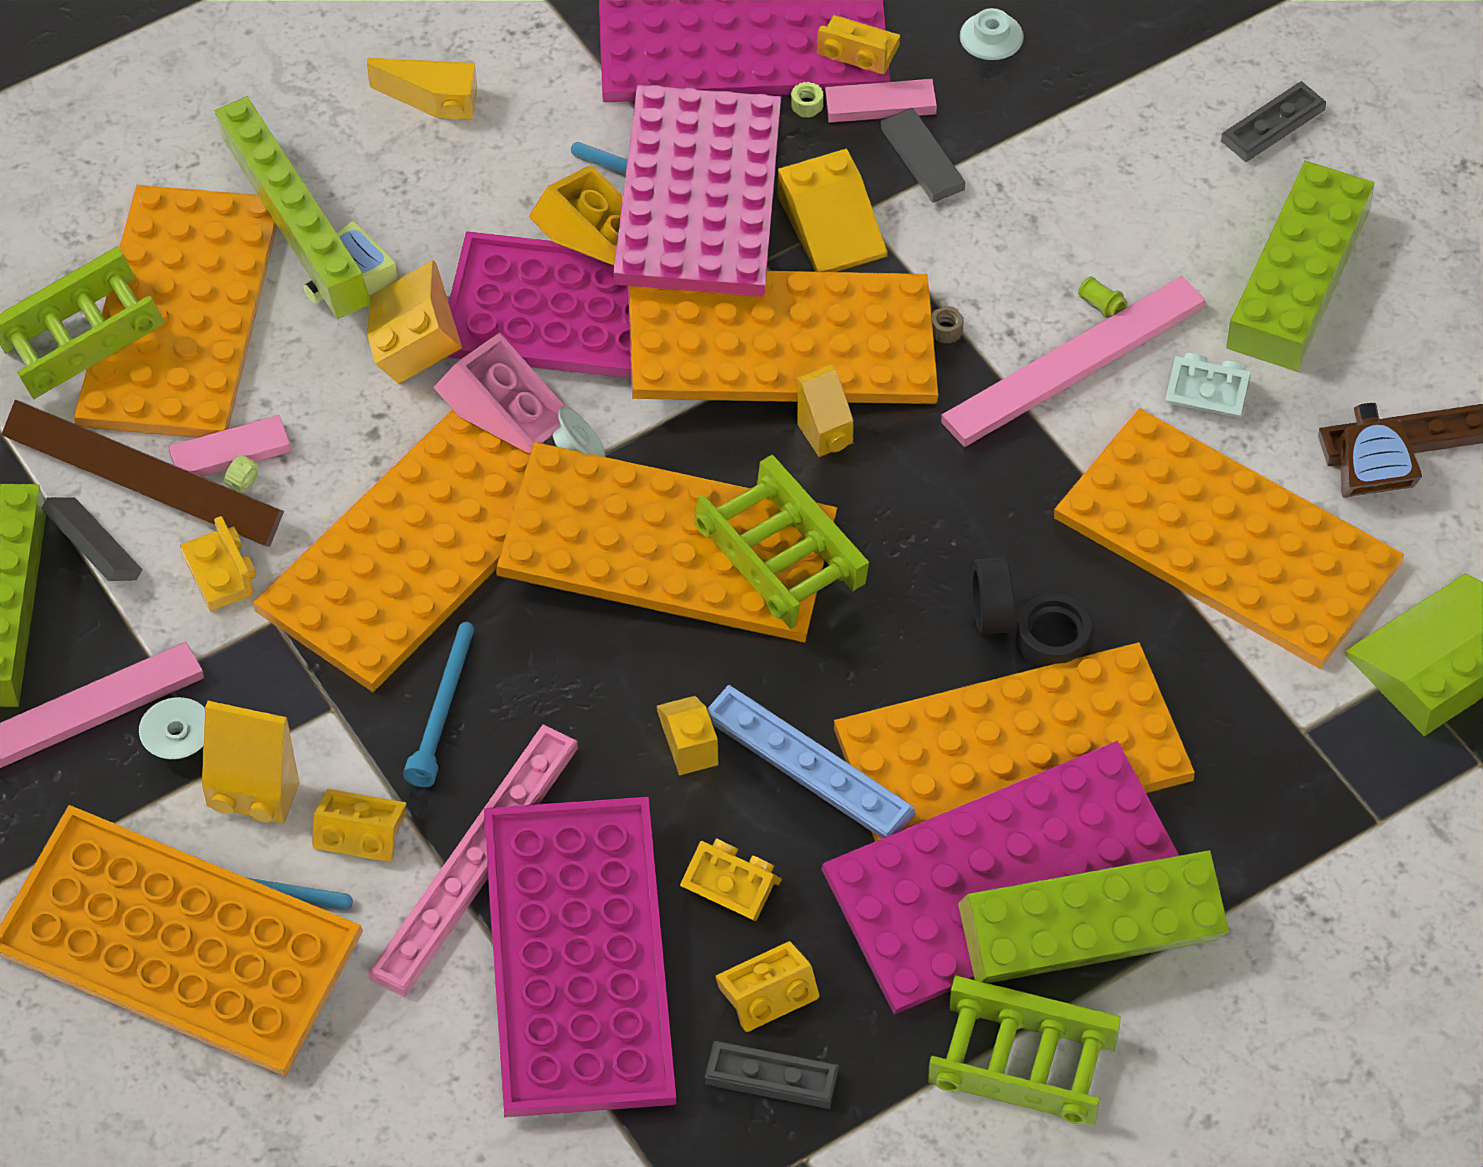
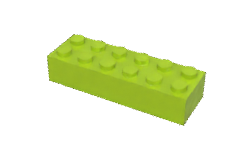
M1304 160L1232 315L1226 349L1298 372L1370 212L1375 182Z
M0 484V707H19L46 520V514L42 509L44 499L40 484Z
M1210 850L970 893L958 903L974 979L984 983L1213 942L1229 933Z

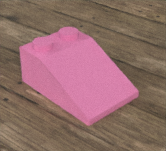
M500 332L458 361L433 387L459 417L529 454L534 442L543 444L553 436V432L561 427L558 412L564 404Z

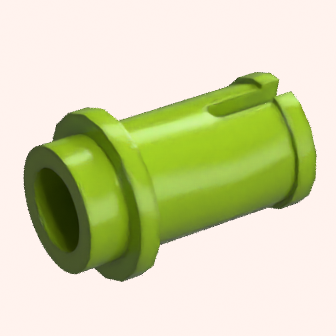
M1092 276L1086 278L1079 288V297L1102 310V315L1105 318H1110L1127 307V300L1121 291H1112Z

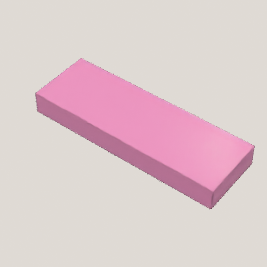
M932 79L825 87L829 123L889 118L911 108L915 110L918 116L933 115L937 111Z
M280 415L168 446L174 465L202 477L227 470L233 460L241 454L257 462L291 452L290 443Z

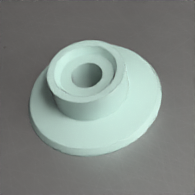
M994 8L982 10L972 16L963 24L960 30L962 46L973 56L985 60H999L1013 55L1019 50L1024 39L1022 28L1017 21L1004 11Z
M562 406L558 412L561 427L553 432V439L557 447L579 451L583 455L593 454L606 457L604 448L590 425L573 409Z
M181 697L169 698L156 703L141 719L139 736L142 744L152 754L165 759H181L196 753L204 746L205 708L194 700Z

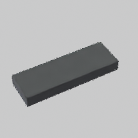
M1300 81L1224 131L1221 142L1244 162H1248L1325 111L1326 101L1304 82Z
M913 108L881 120L882 132L932 203L965 190V180Z
M47 497L42 506L44 513L108 581H133L138 579L143 569L75 497Z
M714 1041L704 1080L705 1085L830 1109L839 1074V1065Z

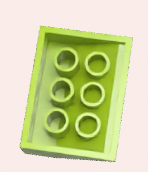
M1467 573L1345 651V656L1423 736H1426L1483 698V582Z

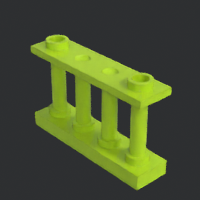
M118 246L0 313V346L5 354L13 349H16L26 367L17 371V374L33 400L166 324L150 295L138 301L130 289L128 283L135 280L136 277ZM115 292L125 310L105 320L95 302ZM82 310L92 329L72 339L62 321ZM49 329L59 348L39 358L29 340Z
M773 454L760 461L756 486L717 509L704 494L697 498L694 520L700 533L712 539L763 597L772 615L777 619L781 618L790 629L797 626L800 601L837 579L844 581L852 591L866 583L869 561ZM763 499L772 500L781 510L778 514L742 535H739L727 521ZM788 525L791 527L795 526L805 537L802 541L765 563L751 549L754 545ZM812 552L815 554L819 553L829 564L828 567L789 590L775 576V574Z
M955 975L951 988L950 1010L958 1012L959 1017L947 1058L931 1056L928 1083L934 1084L947 1092L962 1091L1061 1116L1069 1123L1095 1125L1100 1098L1088 1094L1100 1050L1115 1051L1121 1016ZM978 1018L1001 1024L988 1070L963 1064L974 1023ZM1020 1028L1039 1032L1042 1035L1030 1080L1005 1074L1016 1031ZM1062 1038L1084 1045L1072 1091L1046 1085L1058 1040Z

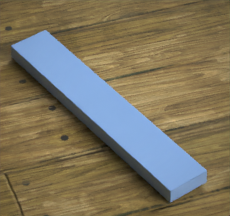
M728 685L707 708L712 725L882 839L902 831L916 814L912 805L732 686Z

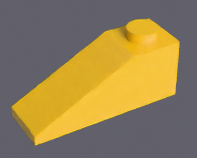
M367 58L370 88L436 118L473 120L477 94L475 63Z

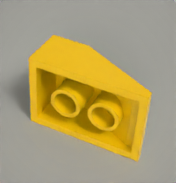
M847 149L778 169V198L815 272H838L887 257V249L863 180Z
M592 165L547 186L530 213L529 218L553 242L609 264H615L623 195Z
M434 260L427 262L370 295L371 304L369 305L367 337L374 362L398 384L462 349L438 266Z
M207 701L205 706L202 788L207 807L222 814H231L233 812L251 816L260 822L274 821L285 824L300 784L287 717Z

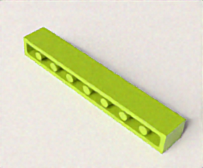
M245 96L214 110L226 146L336 319L370 305L371 301L363 273L249 97Z

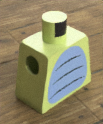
M355 221L350 222L337 233L363 273L369 298L370 295L398 280L396 262ZM312 280L303 285L306 296L313 304L324 299Z

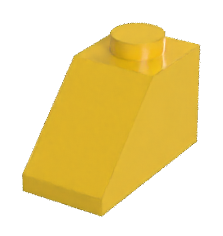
M832 364L798 378V426L819 457L830 452L841 451L847 445L853 443V417L836 369Z
M696 696L657 706V712L679 775L718 765V739L706 706Z

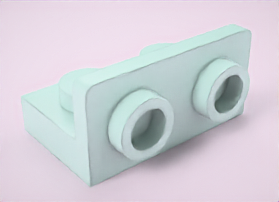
M1185 353L1184 358L1175 356L1165 401L1168 404L1241 419L1251 379V371L1244 370V365L1232 361H1222V365L1207 363L1206 357L1193 353Z

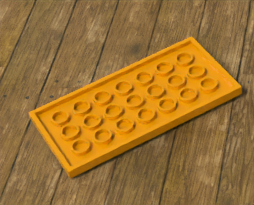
M136 185L119 249L136 277L135 280L128 283L130 289L138 301L150 295L166 324L86 370L74 414L75 424L86 428L196 438L229 429L277 230V224L258 195ZM115 292L106 296L102 310L105 320L125 310Z
M766 271L764 297L628 286L632 399L798 402V378L832 364L836 369L847 402L937 403L938 386L928 274Z
M1141 408L1134 413L1054 510V518L1319 669H1322L1403 563L1405 555Z
M452 409L253 602L254 611L374 692L497 569L498 560L530 454L459 417Z
M533 443L498 560L497 576L804 643L817 592L799 602L797 626L790 629L781 618L777 619L772 615L763 597L709 536H703L698 530L694 520L698 497L704 494L717 509L750 488L593 454L583 455L579 451L547 444ZM763 499L727 521L739 535H742L778 514L781 510L772 500ZM817 503L834 522L837 507ZM788 525L754 545L751 549L765 563L802 541L805 537L795 526L791 527ZM812 552L775 574V576L789 590L823 570L825 560L819 553L815 554Z
M1139 642L1079 657L1067 663L1052 664L834 720V730L846 762L914 807L916 814L902 830L1116 741L1119 742L1146 793L1194 780L1195 772ZM872 832L875 842L882 839Z
M68 805L0 924V956L286 1077L355 948L363 929L358 923Z

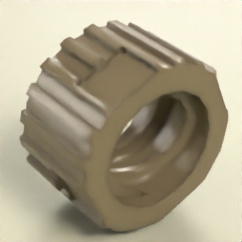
M943 306L934 310L931 318L935 340L940 343L949 344L956 342L957 339L959 340L963 333L964 317L958 309ZM947 322L952 324L953 327H943L940 323Z

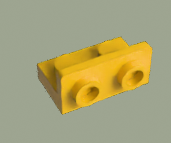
M833 15L827 27L820 26L817 32L818 55L880 74H885L900 46L899 34Z
M222 516L214 519L215 532L180 545L182 555L210 612L254 595L251 579L256 578L254 566L248 555L245 557L241 556L239 549H242V544L234 526L227 528Z
M327 788L313 814L312 846L318 850L391 862L394 857L395 837L406 817V802Z
M715 839L713 846L700 841L680 886L757 921L773 885L779 886L782 878L772 874L775 866L753 855L749 862L735 856L738 848L719 839Z
M790 941L716 975L720 991L736 1008L741 1027L746 1032L819 998L811 964Z

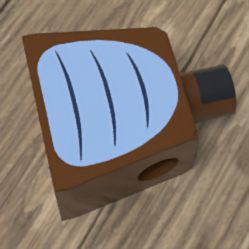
M1364 403L1354 407L1357 425L1347 427L1340 436L1342 498L1415 487L1422 478V473L1402 422L1397 419L1380 422L1376 403Z

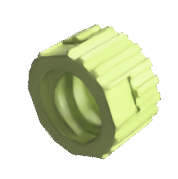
M810 82L795 85L791 92V107L793 111L801 117H813L818 114L823 108L822 88L818 84ZM803 98H812L813 101H811V102H804V101H802V99H803Z
M242 454L239 455L227 469L224 484L240 493L246 492L258 475V463Z

